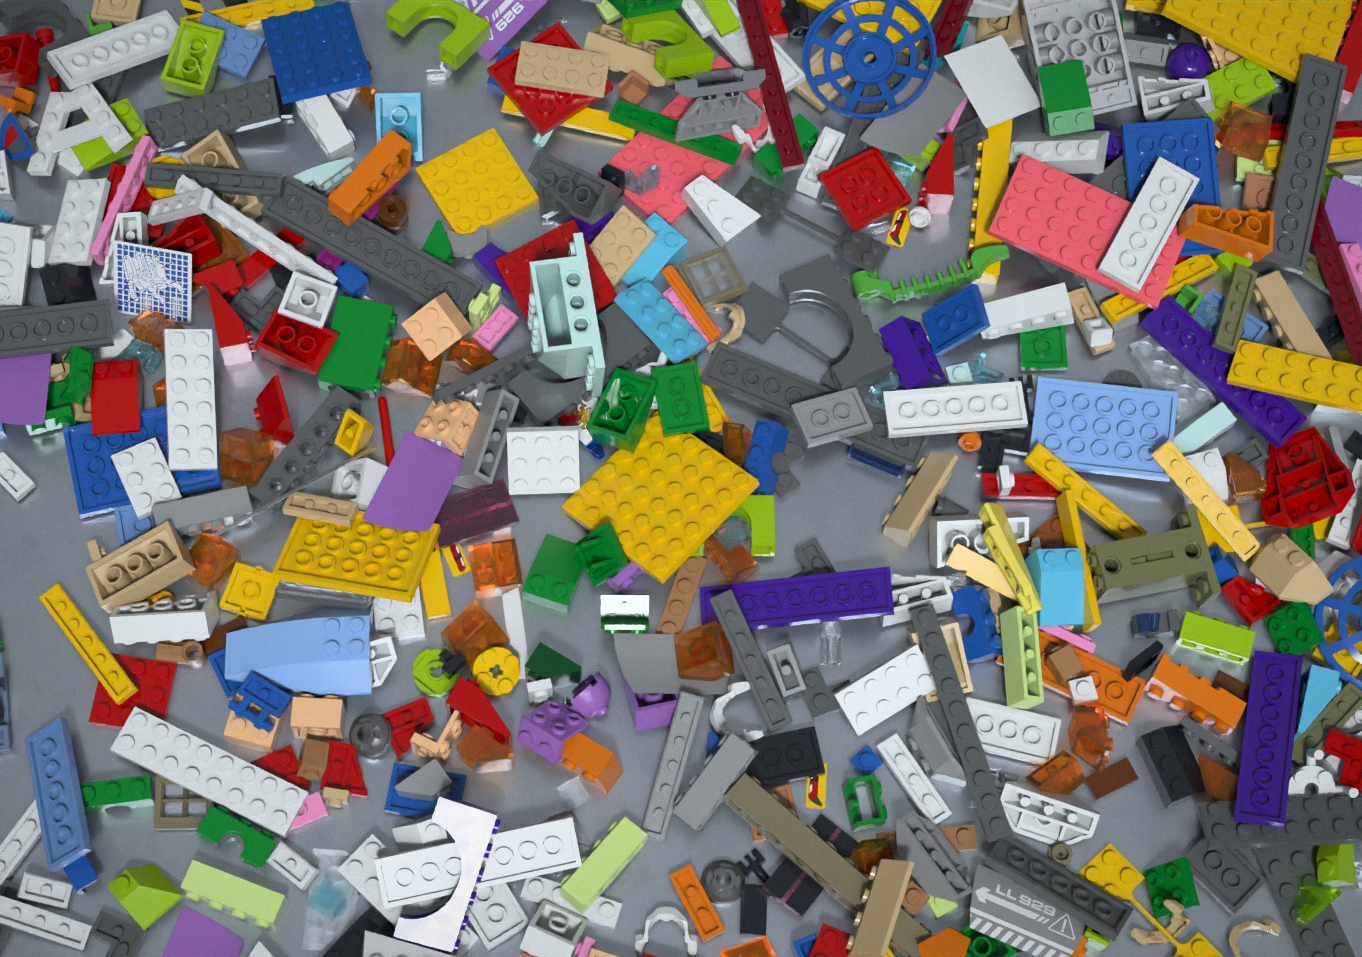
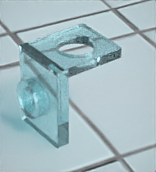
M887 156L885 160L893 172L907 178L904 185L907 191L916 166L909 164L904 159H895Z

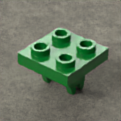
M610 522L603 523L574 544V549L579 554L585 567V572L588 574L594 587L603 584L630 565Z
M1293 602L1263 619L1279 653L1302 655L1325 642L1307 602Z
M1181 857L1143 871L1155 919H1162L1173 914L1163 904L1166 899L1175 900L1185 907L1183 911L1200 906L1187 857Z

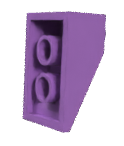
M619 665L636 732L670 725L679 694L634 693Z

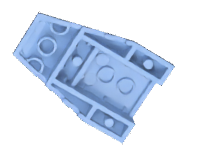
M373 605L323 607L226 633L225 679L244 682L248 674L253 672L277 688H288L299 693L305 691L321 697L327 695H371L370 629H373Z

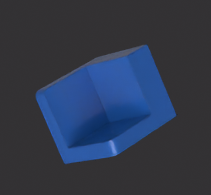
M1218 544L1209 549L1221 587L1236 577L1239 572L1234 559Z
M86 855L63 868L80 896L84 894V888L99 879Z
M815 933L792 942L790 948L794 957L810 956L817 939Z

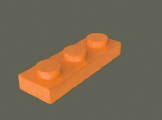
M691 864L670 874L668 878L702 942L704 943L724 933L725 928Z

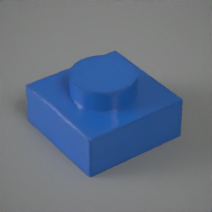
M866 745L848 763L860 776L872 775L883 764V761Z

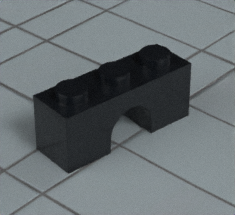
M1268 70L1277 87L1281 88L1284 92L1283 95H1272L1268 103V122L1288 123L1297 84Z

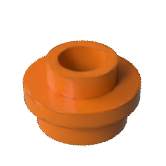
M975 431L963 432L959 437L958 444L966 451H975L981 447L982 440Z

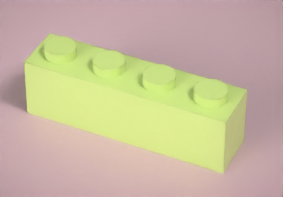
M1015 606L1000 614L1007 707L1029 709L1044 702L1037 612L1027 616L1022 607Z
M626 817L620 822L615 821L608 830L609 835L604 840L600 838L593 846L592 854L588 858L584 856L581 859L582 866L576 867L575 873L573 875L568 874L560 884V897L581 914L588 910L646 844L648 834Z
M192 860L180 887L185 893V897L196 902L199 899L208 901V906L219 911L222 908L231 910L232 916L242 920L245 917H249L255 920V925L268 929V926L276 928L287 902V898L283 894Z

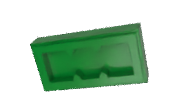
M1313 524L1299 529L1288 528V537L1315 561Z

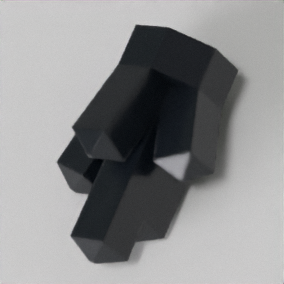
M784 0L786 5L783 7L780 16L788 28L790 37L800 38L806 36L810 29L806 4L796 0Z

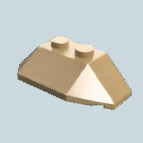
M1273 534L1262 542V546L1253 554L1249 568L1250 572L1280 600L1308 602V604L1316 605L1334 592V588L1315 561L1285 534Z

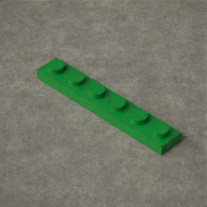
M619 99L616 100L609 114L608 120L732 166L736 165L743 149L742 144L717 135L676 142L674 138L679 121Z

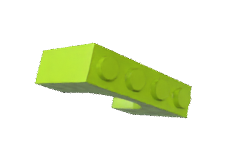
M398 0L386 12L387 27L402 37H405L420 22L429 18H442L451 22L456 28L439 44V60L455 70H458L490 38V23L453 0Z
M674 9L628 19L623 17L620 32L631 43L664 40L675 44L660 47L656 50L653 67L664 79L711 71L714 51Z
M749 495L731 515L741 519L749 529L751 556H774L776 547L774 495ZM704 542L691 556H703Z

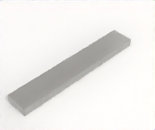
M683 691L679 693L641 829L649 837L663 841L665 839L705 699L703 697Z

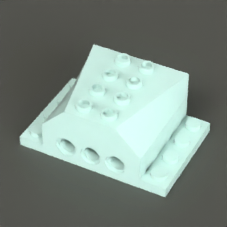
M583 232L573 233V240L569 242L568 257L529 262L530 293L527 320L529 331L532 334V352L537 353L538 360L564 379L586 376V391H591L592 398L601 397L605 362Z

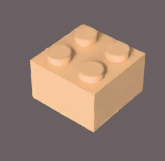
M446 292L431 300L402 323V326L429 362L473 330Z
M237 693L235 701L241 703L244 698ZM253 703L249 707V710L258 715L262 711L260 707ZM288 707L279 719L273 715L268 717L267 721L274 724V728L270 733L263 729L258 730L253 726L252 722L244 717L242 719L237 717L235 712L231 710L223 733L226 742L269 754L274 752Z
M301 694L299 697H293L290 727L295 738L344 740L346 709L342 699L333 695H327L324 698H314L310 694Z

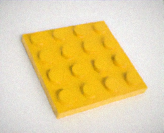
M494 127L415 168V173L446 222L459 235L473 234L480 226H486L489 229L539 202L538 195Z

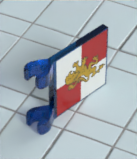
M594 397L588 402L582 400L577 404V410L569 416L566 414L561 416L558 424L561 426H578L579 443L597 460H601L605 456L603 453L604 449L592 439L586 429V425L600 400L598 397Z

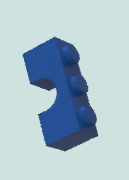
M347 262L344 265H339L333 272L334 276L338 278L335 286L347 297L358 299L370 288L369 279L362 273L363 271Z
M756 420L744 470L758 479L760 484L751 495L774 494L778 475L773 472L772 459L775 452L784 453L789 430L778 422Z
M971 585L952 592V605L955 616L966 618L971 616L975 623L972 634L962 638L967 662L981 663L1003 655L1001 649L1002 641L997 633L996 617L991 610V598L986 586Z

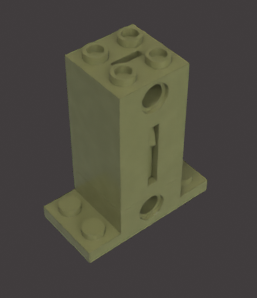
M1194 503L1184 505L1171 520V531L1093 545L1087 553V562L1091 570L1098 604L1191 587L1192 600L1196 602L1199 609L1207 607L1222 592Z

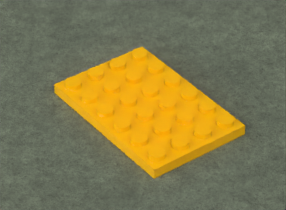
M358 511L351 527L297 517L272 571V576L276 580L411 603L440 534V524L433 523L429 531L390 529L363 520L364 511Z

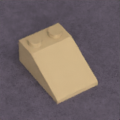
M953 617L938 620L963 693L972 692L973 686L958 621ZM914 627L907 628L910 646L915 643L922 652ZM935 689L924 695L927 703L938 700Z

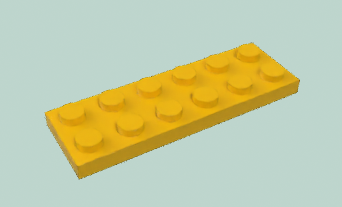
M1239 340L1227 378V384L1362 414V366Z

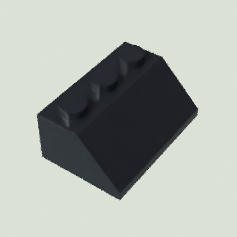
M60 264L39 270L48 306L97 300L88 267Z
M1180 725L1156 729L1141 735L1135 742L1166 809L1211 791L1184 732L1181 731Z

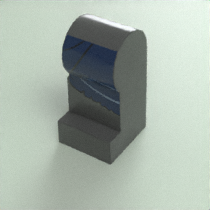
M1177 609L1160 613H1142L1131 617L1133 633L1136 638L1174 637L1180 631Z

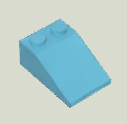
M423 93L375 94L377 143L392 129L412 144L411 158L415 161H423Z
M656 212L644 222L658 234L657 238L621 280L629 288L645 278L653 285L663 276L661 271L666 266H673L687 253L688 241Z
M1080 548L1036 549L1025 559V562L1043 606L1041 610L1037 611L1038 627L1084 624L1085 570Z
M1311 664L1301 675L1294 741L1303 734L1326 705L1333 700L1334 696L1339 694L1342 681L1339 680L1340 672Z

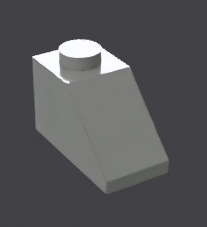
M792 642L768 650L767 655L783 697L806 689L801 666Z
M435 758L394 786L400 797L433 802L437 798L439 799L440 794L448 796L452 792L450 789L453 788V783Z

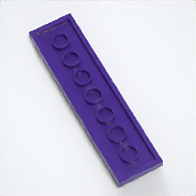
M1170 295L1139 324L1146 333L1275 448L1279 449L1307 419L1304 414L1283 396L1227 384L1235 353L1231 355L1212 347L1214 335Z
M890 566L699 587L703 635L724 633L709 599L730 589L733 590L751 630L895 615Z
M1254 650L1234 822L1284 828L1303 656Z

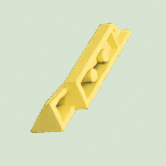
M985 503L978 513L986 527L982 540L1028 616L1043 608L1003 506L996 503Z

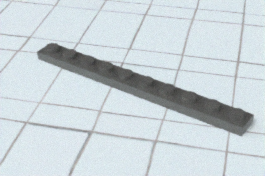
M930 604L910 610L909 615L987 842L991 843L1010 837L1013 834L934 606Z

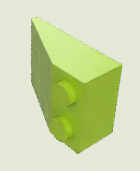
M182 19L160 78L164 90L189 97L211 93L215 82L225 30Z
M127 98L109 106L133 140L116 153L112 151L102 136L71 147L85 172L133 154L135 146L139 143L142 135L148 136V131Z

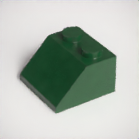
M541 642L524 666L525 679L528 680L527 683L551 678L553 690L579 684L582 680V667Z

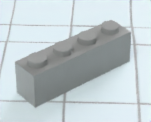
M1074 274L1080 287L1087 288L1101 317L1113 329V340L1136 329L1139 323L1138 313L1112 325L1099 308L1103 302L1119 295V293Z
M503 389L485 393L457 477L474 486L492 484L506 443L507 428L511 427L519 398Z
M246 485L151 506L154 528L169 521L179 536L185 534L194 536L208 529L217 531L253 512ZM252 517L241 522L238 525H244L248 523L249 520H252Z
M731 733L730 736L726 734L718 744L720 747L715 755L711 754L703 764L706 768L700 775L697 773L689 782L691 788L686 794L682 793L674 803L676 808L673 810V813L695 830H701L722 802L726 793L734 786L759 752L736 733Z

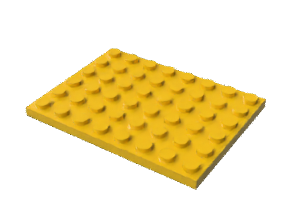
M1166 0L1161 15L1208 39H1213L1214 42L1297 84L1302 57L1305 53L1334 61L1346 29V23L1351 16V10L1356 0Z

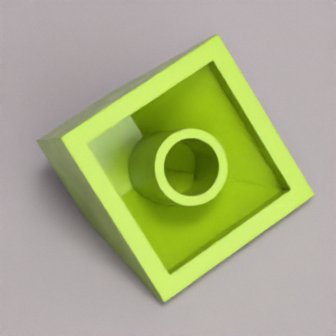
M155 864L126 869L106 886L144 931L183 898L181 893Z

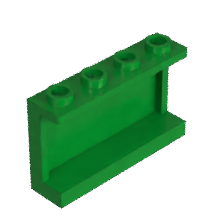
M345 296L338 297L330 330L339 334V337L321 366L318 378L320 389L329 390L330 386L336 387L338 385L343 389L369 393L370 398H375L376 392H380L382 388L383 378H380L381 371H385L387 367L388 357L385 356L386 350L391 349L393 336L390 335L391 329L396 328L398 314H395L393 305Z

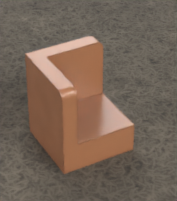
M633 70L618 84L617 98L627 103L639 106L649 96V82Z

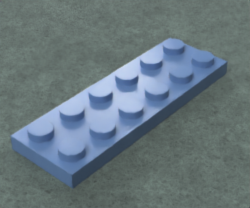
M63 717L57 718L25 738L48 871L52 872L59 871L92 851L68 720Z

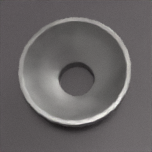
M366 713L357 717L350 727V744H353L356 753L364 757L373 758L382 755L389 748L392 741V728L389 721L377 713ZM364 727H368L371 732L370 738L367 741L360 739V731Z
M717 860L710 863L704 869L700 883L711 902L718 905H728L741 897V885L745 883V876L736 863L729 860ZM718 874H729L731 883L728 886H720L716 881Z

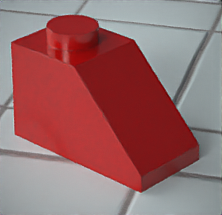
M233 259L192 275V285L208 291L207 285L212 284L221 296L224 294L227 297L240 293L239 288H242L244 285Z

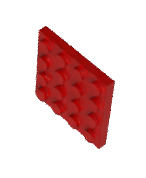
M559 22L529 41L582 50ZM520 47L487 68V73L541 137L600 99V97L516 85L515 76ZM608 79L604 96L613 91V85Z
M574 219L493 261L494 266L527 323L530 293L529 262L568 257L569 242L573 240V233H581ZM584 238L597 312L614 303L617 294Z

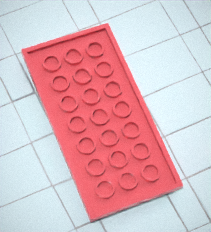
M719 56L712 62L711 70L733 66L723 57ZM757 88L743 91L763 110L759 127L743 130L745 134L749 133L753 145L768 131V117L763 107L761 92ZM679 94L659 114L679 121L690 103L698 97L686 98ZM639 132L633 140L607 163L625 172V192L623 197L647 218L656 212L670 226L689 209V206L680 196L684 187L701 175L715 183L732 167V165ZM733 132L717 134V136L738 143ZM745 142L742 143L743 149L739 159L750 149ZM601 169L598 171V176H599L600 178H601Z
M1022 154L987 232L992 237L1154 310L1157 309L1186 238L1178 236L1179 224L1176 223L1140 291L1137 293L1097 271L1133 203L1025 154Z

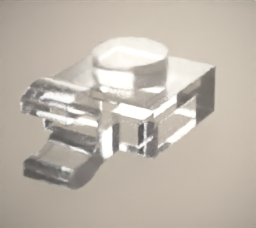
M957 569L956 573H952V576H947L950 589L960 590L971 586L972 579H966L967 570Z

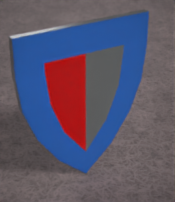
M12 111L1 125L0 151L4 150L9 159L15 161L26 160L36 152V149L31 143L30 138L38 135L39 127L35 126L24 130Z

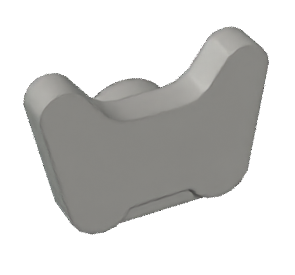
M480 226L475 233L459 235L453 230H447L446 235L453 255L466 259L474 258L476 253L487 246L488 228Z

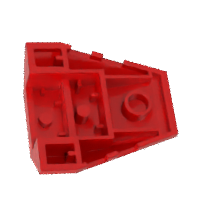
M1315 427L1291 435L1279 449L1270 443L1266 467L1268 474L1263 485L1265 488L1264 498H1261L1260 503L1266 525L1299 529L1339 514L1344 510L1356 491L1352 474Z

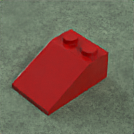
M24 32L0 36V86L24 87L35 85L39 68V49L44 45L29 33Z
M948 133L926 174L925 181L920 184L917 204L928 209L931 214L948 215L954 198L953 133Z
M212 284L207 285L219 347L225 366L253 361L252 352H256L251 330L245 328L243 320Z
M277 306L254 344L258 355L278 365L317 375L337 341L339 334L324 327L321 329L278 314L279 306Z
M138 359L93 362L90 392L93 436L141 432L144 376Z
M275 375L256 398L257 408H253L256 421H261L263 429H259L262 443L267 442L269 450L287 446L295 436L279 375Z
M460 677L445 701L447 715L452 716L455 709L460 711L463 724L510 750L513 746L511 732L482 689L479 688L480 685L470 678L464 680Z

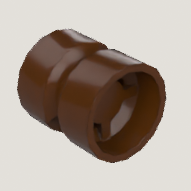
M388 195L382 198L377 207L380 228L393 235L403 233L409 224L406 202L397 195Z

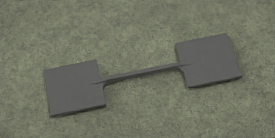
M750 176L735 195V198L770 221H773L778 213H783L837 241L838 245L833 250L834 254L871 273H874L891 248L859 230L853 233L849 228L845 235L839 236L801 217L785 207V204L791 197L790 195L753 176Z
M752 282L748 287V291L744 292L736 302L743 307L745 313V326L743 329L763 342L772 330H782L829 363V368L820 381L838 392L831 379V367L839 363L847 355L850 347L846 345L836 358H830L782 325L780 320L790 307ZM731 311L727 313V318H729V313H731ZM877 381L857 389L862 400Z

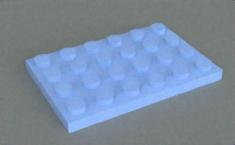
M1038 377L1030 452L1039 442L1073 471L1169 482L1170 477L1154 460L1151 454L1168 439L1172 443L1174 442L1178 392Z

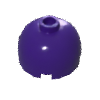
M1193 43L1178 45L1167 57L1165 64L1166 76L1169 80H1179V78L1202 79L1208 76L1210 59L1207 52L1201 46Z

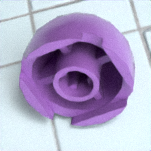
M596 671L595 677L592 674L589 675L571 691L574 694L571 700L566 697L563 702L567 709L579 714L584 719L591 718L594 715L600 717L609 709L606 704L611 698L610 685Z

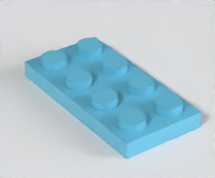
M647 278L619 293L614 299L616 304L674 365L683 363L705 349L708 344Z

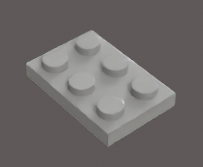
M856 387L792 404L790 407V411L807 449L871 431L873 428L872 421Z

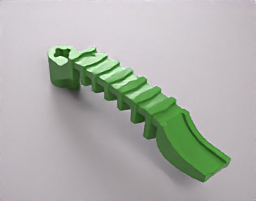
M1007 245L983 247L973 252L971 256L972 269L968 270L965 260L960 258L957 264L961 273L956 274L955 268L951 265L947 267L949 277L944 278L943 273L938 271L935 273L937 280L932 281L930 275L927 274L923 276L924 283L919 284L918 279L913 277L910 279L912 286L909 287L906 286L904 279L898 281L899 286L894 287L890 280H880L877 270L874 273L867 270L859 271L852 274L850 278L855 296L859 300L882 296L892 300V303L895 304L899 300L908 301L909 298L914 297L919 299L923 295L929 294L931 296L935 292H946L949 288L954 287L956 289L966 283L969 285L973 280L980 279L984 270L989 265L1008 259L1010 255Z

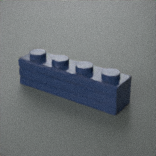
M853 443L847 453L848 458L900 480L906 467L904 464L903 467H900L857 449Z

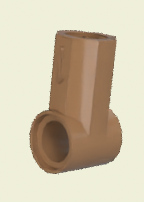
M170 640L159 641L156 647L157 661L188 665L194 669L203 667L207 661L205 650L196 641L171 642ZM193 651H199V655L196 658H189Z

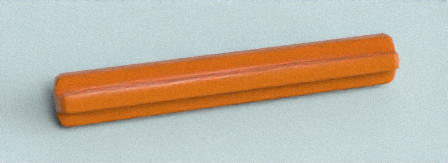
M672 265L666 266L661 271L662 275L708 340L711 342L716 341L721 336L720 331Z

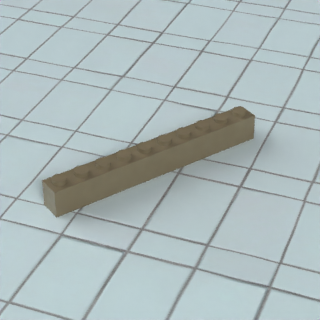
M745 773L726 793L723 802L798 865L806 874L819 883L824 890L854 916H856L858 911L862 912L864 903L860 902L864 889H869L872 881L868 879V875L861 874L855 869L856 866L850 859L843 858L836 852L837 850L833 844L828 841L824 842L817 836L818 833L812 826L803 824L799 820V816L792 809H786L780 804V800L775 794L766 792L755 777H749ZM905 907L900 908L889 946L901 957H919L920 952L917 944L932 937V931L925 924H919L912 918L911 912Z

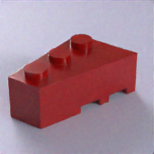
M200 214L187 217L182 223L179 221L175 225V229L167 237L163 236L152 246L192 254V269L221 255L214 236Z

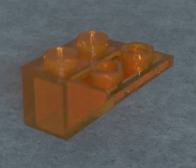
M408 337L391 341L381 384L398 393L432 399L443 355L440 354L429 362L412 338Z
M242 427L220 432L221 478L251 487L257 486L274 459L273 435Z
M729 528L708 537L704 541L707 547L704 549L706 555L714 565L718 563L721 565L718 569L729 583L733 581L734 583H742L760 569Z
M515 538L468 546L476 600L500 596L523 585Z
M476 600L440 633L442 642L454 654L460 651L466 657V665L470 669L472 661L478 653L489 647L503 648L510 642V639L495 619Z
M1104 706L1074 708L1068 727L1071 752L1097 772H1103L1106 763H1109V754L1113 752V739L1108 737V730L1110 729L1109 716L1105 715Z
M475 724L456 746L458 759L477 774L509 771L515 767L512 748L504 742L499 744L493 739L494 734L484 726L480 728Z

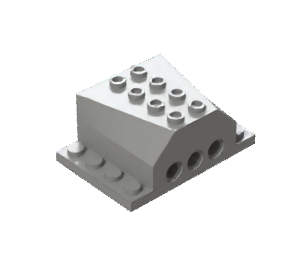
M1022 0L1025 14H1021L1022 35L1031 78L1040 102L1041 96L1037 67L1082 60L1093 116L1137 105L1116 0Z

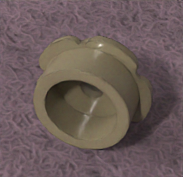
M1059 842L1054 847H1050L1048 856L1062 866H1067L1071 862L1070 858L1073 853L1069 846Z

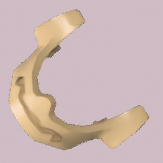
M735 302L718 303L705 308H714L718 311L727 307L731 311L729 318L733 320L732 328L724 338L707 345L709 353L714 352L718 342L728 346L729 343L741 336L745 326V313L743 307Z
M1166 899L1163 904L1173 913V917L1170 919L1171 924L1165 930L1175 938L1190 925L1191 919L1182 912L1185 908L1182 904L1175 900ZM1134 928L1130 932L1132 937L1142 945L1146 943L1170 942L1160 931L1146 932L1142 929Z
M1267 918L1262 924L1249 920L1236 925L1229 935V944L1236 957H1243L1240 955V949L1237 947L1240 935L1243 932L1255 929L1278 936L1281 932L1280 926Z

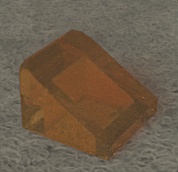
M369 86L355 88L356 96L368 112L372 113L375 107L376 89Z

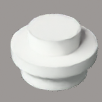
M913 207L909 212L910 222L915 227H925L931 221V212L924 207Z

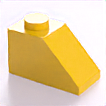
M348 408L344 414L334 444L351 456H354L369 443L375 427Z

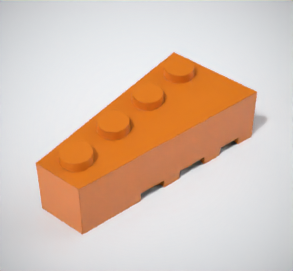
M390 129L341 185L330 193L328 197V211L347 226L352 225L410 171L412 144Z
M1194 204L1179 217L1178 236L1255 262L1260 261L1273 251L1274 211L1258 212L1256 209L1242 211L1233 207L1221 209L1220 206Z
M1164 652L1147 680L1144 688L1148 692L1147 694L1156 700L1162 699L1168 702L1169 706L1177 711L1183 710L1191 714V717L1196 721H1205L1211 724L1220 733L1231 734L1236 728L1247 703L1221 687L1214 689L1209 679L1204 676L1190 674L1188 666L1183 663L1179 665L1174 664L1170 661L1172 656Z
M580 732L565 742L560 763L566 769L576 773L607 795L624 772L615 753Z

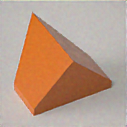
M948 926L945 930L922 941L917 946L921 957H965L971 938Z

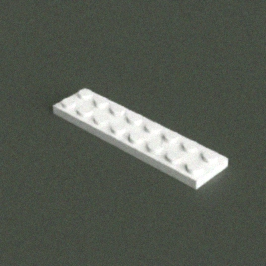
M134 707L110 749L111 752L284 838L289 833L309 796L307 791L137 707Z
M572 816L498 831L496 835L491 833L488 843L493 844L489 858L483 857L480 867L485 868L481 882L475 881L473 890L582 866ZM455 841L374 858L384 909L451 895L455 891L461 876V856Z

